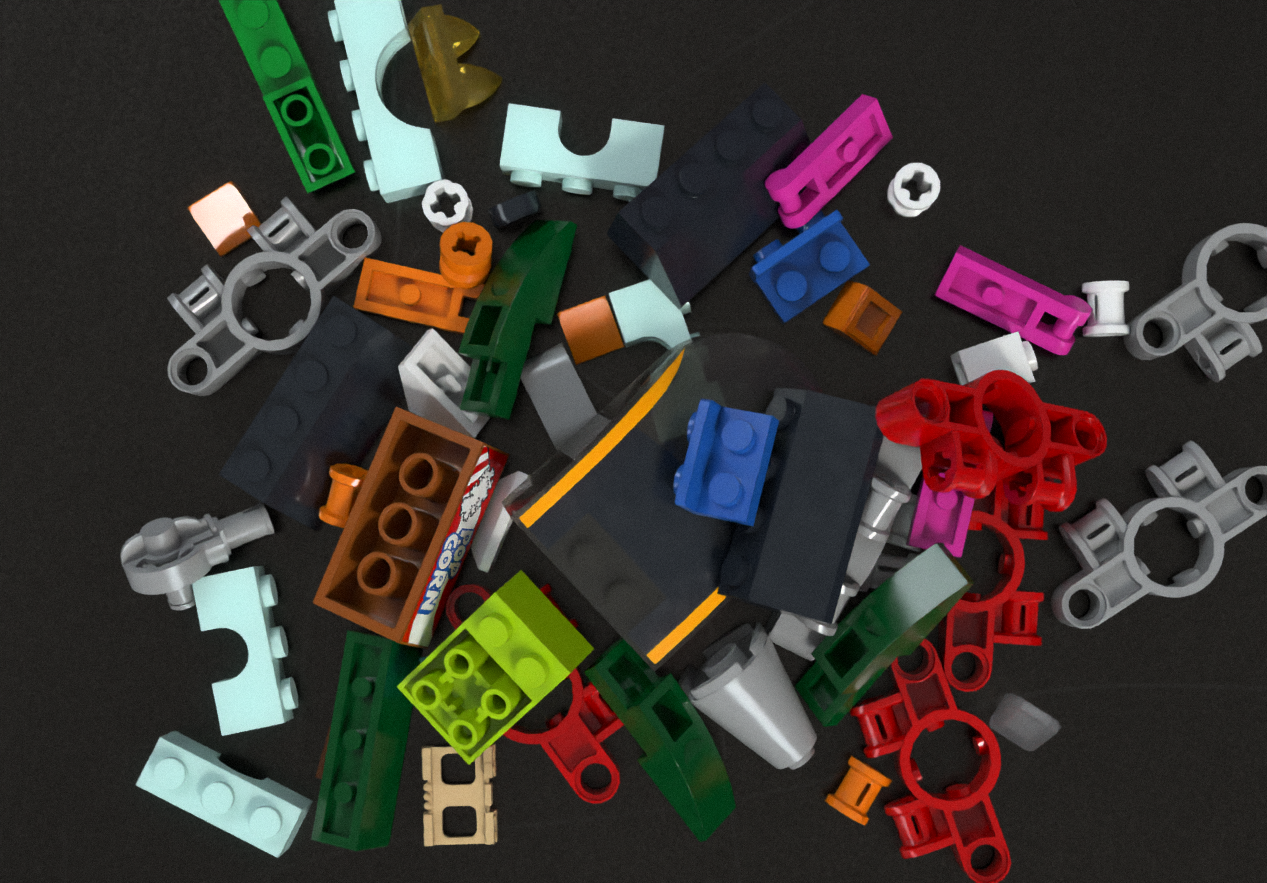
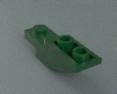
M535 220L517 237L490 274L476 301L458 351L459 354L473 359L460 410L479 416L510 419L524 362L530 347L535 323L551 324L568 258L571 254L577 224L571 221Z
M935 543L888 578L838 624V628L833 636L827 635L811 653L816 662L796 684L795 688L823 727L837 725L897 656L911 655L974 584V581L943 543Z
M629 637L621 638L615 641L584 673L645 751L637 759L639 764L699 842L706 841L736 808L732 786L724 763L703 720L672 674L670 673L659 678Z

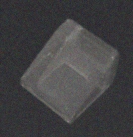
M1011 692L1010 694H1005L988 724L990 728L1030 752L1036 750L1054 736L1061 727L1059 721Z

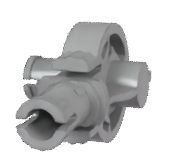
M262 502L220 520L216 516L211 518L209 513L199 520L189 516L173 520L171 518H159L144 525L140 533L132 536L125 542L120 553L121 564L134 591L146 595L166 593L172 610H184L196 605L192 583L207 574L212 566L228 562V556L232 554L231 549L265 535L273 534L274 529Z

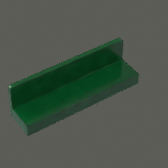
M347 630L311 840L353 851L388 846L413 704L397 686L420 665L419 658H421L423 648L399 644L378 634Z

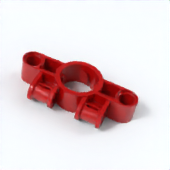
M1002 369L988 372L964 385L933 379H920L881 399L876 406L875 412L877 425L888 440L897 444L920 448L925 484L930 490L937 493L959 490L967 497L981 499L992 492L996 482L1002 480L1006 498L1010 503L1021 507L1036 503L1051 512L1064 511L1073 502L1077 491L1075 466L1100 456L1107 446L1105 429L1094 414L1083 410L1044 403L1025 379L1016 373ZM982 404L993 412L1002 428L1005 439V451L994 441L986 427L982 413ZM939 473H944L945 478L941 477ZM1054 479H1059L1061 483L1054 482ZM1019 487L1026 488V492L1021 491Z
M992 436L994 441L1003 449L999 440ZM1002 480L996 482L994 489L988 496L974 500L968 530L982 531L983 525L998 538L1004 550L998 563V573L1002 574V578L991 592L982 597L979 593L966 592L939 622L937 654L948 684L957 690L965 692L976 691L982 688L990 679L994 643L1041 646L1042 637L1037 635L1038 604L1044 601V593L1018 591L1017 588L1021 583L1025 568V556L1020 539L1048 540V532L1043 530L1044 508L1036 503L1025 507L1010 503L1006 498ZM1019 487L1021 491L1026 492V488ZM921 549L920 552H917V555L923 553L925 549ZM969 652L975 659V671L966 680H957L952 673V662L960 653Z
M468 583L456 588L449 595L446 603V614L455 629L466 621L458 610L460 598L467 592L479 594L485 602L494 594L488 587L479 583ZM549 583L539 589L575 628L579 626L576 619H568L551 596L553 588ZM577 666L564 679L566 681L570 678L573 701L565 715L561 711L545 721L546 728L528 729L514 724L503 735L518 743L540 744L580 798L592 804L603 803L613 797L620 784V767L603 740L624 726V724L615 712L609 708L591 681L584 685L582 672L579 666ZM592 763L606 766L612 775L610 783L602 789L589 788L582 779V771L586 766Z
M924 639L919 645L923 652V660L919 668L910 672L901 670L898 665L897 656L887 668L894 689L857 702L850 709L849 713L858 719L867 744L863 750L865 757L874 758L893 752L896 772L905 787L912 793L884 806L886 815L893 817L903 844L899 849L901 857L904 859L914 858L951 845L958 865L969 878L976 883H998L1006 877L1011 866L1010 853L988 795L994 788L1001 769L999 744L991 729L982 720L956 706L937 651L931 642ZM875 715H877L880 726L883 731V735H881L878 724L875 719ZM953 719L965 722L972 727L977 735L972 737L976 754L982 755L978 773L970 784H956L945 788L947 791L945 794H938L923 789L917 783V781L922 780L919 768L913 757H910L914 741L925 728L927 732H932L945 725L944 720ZM912 815H913V817H914L915 823H916L917 828H918V831H919L918 834H917V832H916V830H915L913 821H912V819H911V816H912ZM987 844L993 846L995 855L992 863L984 869L972 868L970 859L973 851L980 845Z

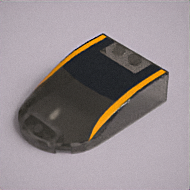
M714 332L693 337L671 348L652 363L501 502L511 519L654 672L686 644L731 599L719 595L717 592L721 582V568L728 556L736 523L696 515L675 504L674 478L678 468L684 464L689 446L687 440L688 422L692 414L697 412L701 398L713 400L722 407L766 414L767 407L773 399L775 388L803 389L823 394L816 378L795 355L780 345L756 335Z

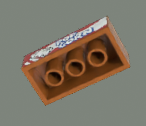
M395 407L312 603L399 644L428 649L446 607L449 595L454 588L510 454L399 407Z

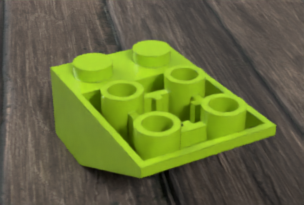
M521 570L487 599L415 668L397 688L470 765L563 681L594 648Z

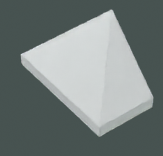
M433 328L427 330L398 366L408 409L420 417L475 438L490 417L474 415L460 410L471 367Z
M517 471L498 481L471 545V550L479 570L487 573L492 572L531 478L530 475Z

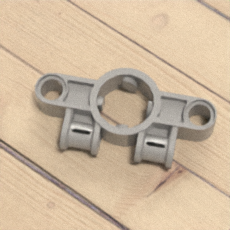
M286 196L281 200L282 207L259 227L252 225L247 229L248 233L264 252L253 254L242 260L230 272L226 281L209 264H206L201 268L202 275L180 294L172 293L167 297L173 308L195 332V335L181 346L169 360L167 370L171 383L180 391L197 396H208L223 387L262 352L273 355H289L298 352L329 304L328 296L363 267L365 257L373 259L379 252L382 238L381 232L374 221L363 211L348 209L336 214L319 230H316ZM355 224L365 225L368 230V236L364 244L353 249L345 247L343 236L348 227ZM287 268L294 270L291 275L311 295V307L307 320L300 319L290 329V336L284 339L267 341L256 337L255 334L259 332L258 328L248 317L243 318L242 301L246 288L263 280L266 277L264 272L269 269ZM196 358H203L208 368L206 378L197 385H191L186 377L187 366Z
M1251 223L1234 224L1207 236L1197 243L1190 251L1184 263L1182 285L1141 312L1127 324L1130 326V334L1124 335V344L1127 350L1136 358L1152 360L1172 353L1184 345L1201 370L1214 382H1219L1225 378V371L1246 356L1255 357L1262 352V345L1250 324L1267 319V294L1244 308L1245 312H1237L1227 308L1220 303L1223 301L1221 295L1207 283L1206 265L1210 255L1214 256L1229 246L1227 241H1239L1253 247L1257 251L1258 260L1261 266L1266 269L1267 227ZM1147 322H1153L1161 328L1163 341L1159 348L1151 347L1145 342L1143 328ZM1229 344H1231V346H1230L1229 348H1227L1226 350H1224L1223 352L1220 353V351H1221L1222 349H1224V348L1227 347Z
M885 436L883 438L832 624L773 611L765 628L773 643L809 661H813L815 658L811 653L827 635L833 636L838 628L837 620L850 597L856 596L860 587L869 576L890 535L889 533L902 503H908L912 495L910 489L922 469L919 447L897 444L888 440Z
M1189 441L1182 446L1183 452L1162 466L1152 465L1146 469V476L1159 498H1150L1138 502L1130 507L1122 516L1107 499L1102 498L1095 503L1096 509L1073 524L1065 522L1060 525L1059 531L1083 570L1061 583L1054 590L1051 597V608L1054 616L1061 623L1068 626L1091 629L1146 594L1178 598L1192 595L1205 588L1215 578L1222 565L1224 543L1267 515V466L1242 467L1222 478L1206 453L1195 442ZM1251 476L1256 477L1263 486V495L1256 504L1252 503L1245 494V485ZM1163 508H1169L1183 514L1189 520L1187 527L1193 538H1199V556L1194 568L1175 575L1172 578L1174 583L1168 586L1151 581L1146 576L1151 572L1141 559L1134 555V538L1139 526L1150 524L1158 517L1156 511ZM1082 589L1090 598V609L1084 617L1077 619L1069 610V600L1071 595Z

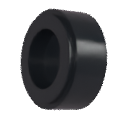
M534 190L500 203L487 211L494 227L499 229L540 212L542 205Z

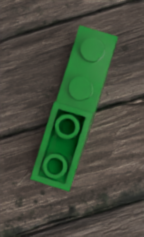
M219 0L261 89L262 98L307 193L354 173L355 169L331 113L278 0Z

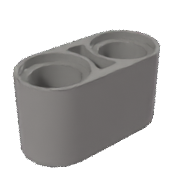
M562 343L525 360L521 380L558 454L605 431Z

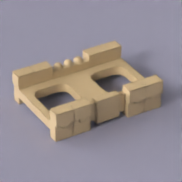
M492 744L475 759L476 777L475 781L470 784H446L442 780L441 759L445 754L457 753L452 746H422V778L427 780L423 786V789L427 791L423 796L427 800L424 804V809L428 810L423 812L424 846L495 844L498 841L497 809H491L493 804V784L490 782V778L496 776V744ZM448 806H472L475 808L477 815L476 834L462 837H449L443 832L444 808Z

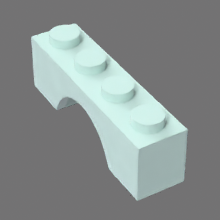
M334 0L336 9L328 11V18L335 42L344 40L348 59L340 61V68L347 91L356 90L360 109L352 111V118L359 141L368 140L372 159L364 161V168L370 190H380L381 196L387 203L423 195L426 193L428 186L435 181L445 179L435 138L430 129L406 124L393 116L387 110L382 95L383 76L389 61L397 51L411 41L402 1Z

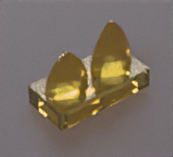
M441 4L422 7L410 21L408 28L435 123L454 120L464 109L481 103L497 90L502 82L501 76L483 67L457 63L456 57L464 54L475 43L479 35L477 28L463 19L444 15Z

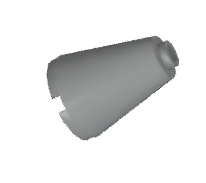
M756 622L755 629L749 623L742 624L710 644L702 652L707 661L697 671L690 664L683 672L678 684L688 696L693 706L776 769L787 767L791 770L797 769L813 756L815 752L813 746L817 740V735L768 632L758 622Z

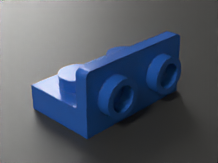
M838 209L828 216H825L822 210H820L809 222L796 228L800 235L783 246L779 239H776L752 256L757 264L750 269L748 275L783 325L870 266L842 225L843 217Z
M701 398L697 412L692 414L688 422L687 440L689 446L684 464L678 468L674 478L675 504L696 515L754 526L779 420L772 415L722 407L713 400Z

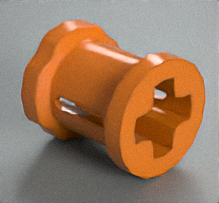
M337 463L331 465L329 475L333 480L327 504L320 507L319 518L330 525L344 528L369 470L350 464Z
M851 755L848 760L850 769L835 794H828L825 802L852 820L866 826L869 820L866 813L881 788L889 787L892 780L872 766Z

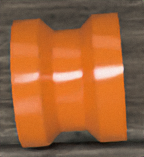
M471 222L456 223L447 228L441 236L439 269L442 277L449 284L457 288L469 289L478 287L490 275L493 242L490 234L482 226ZM462 250H470L474 252V255L471 256Z

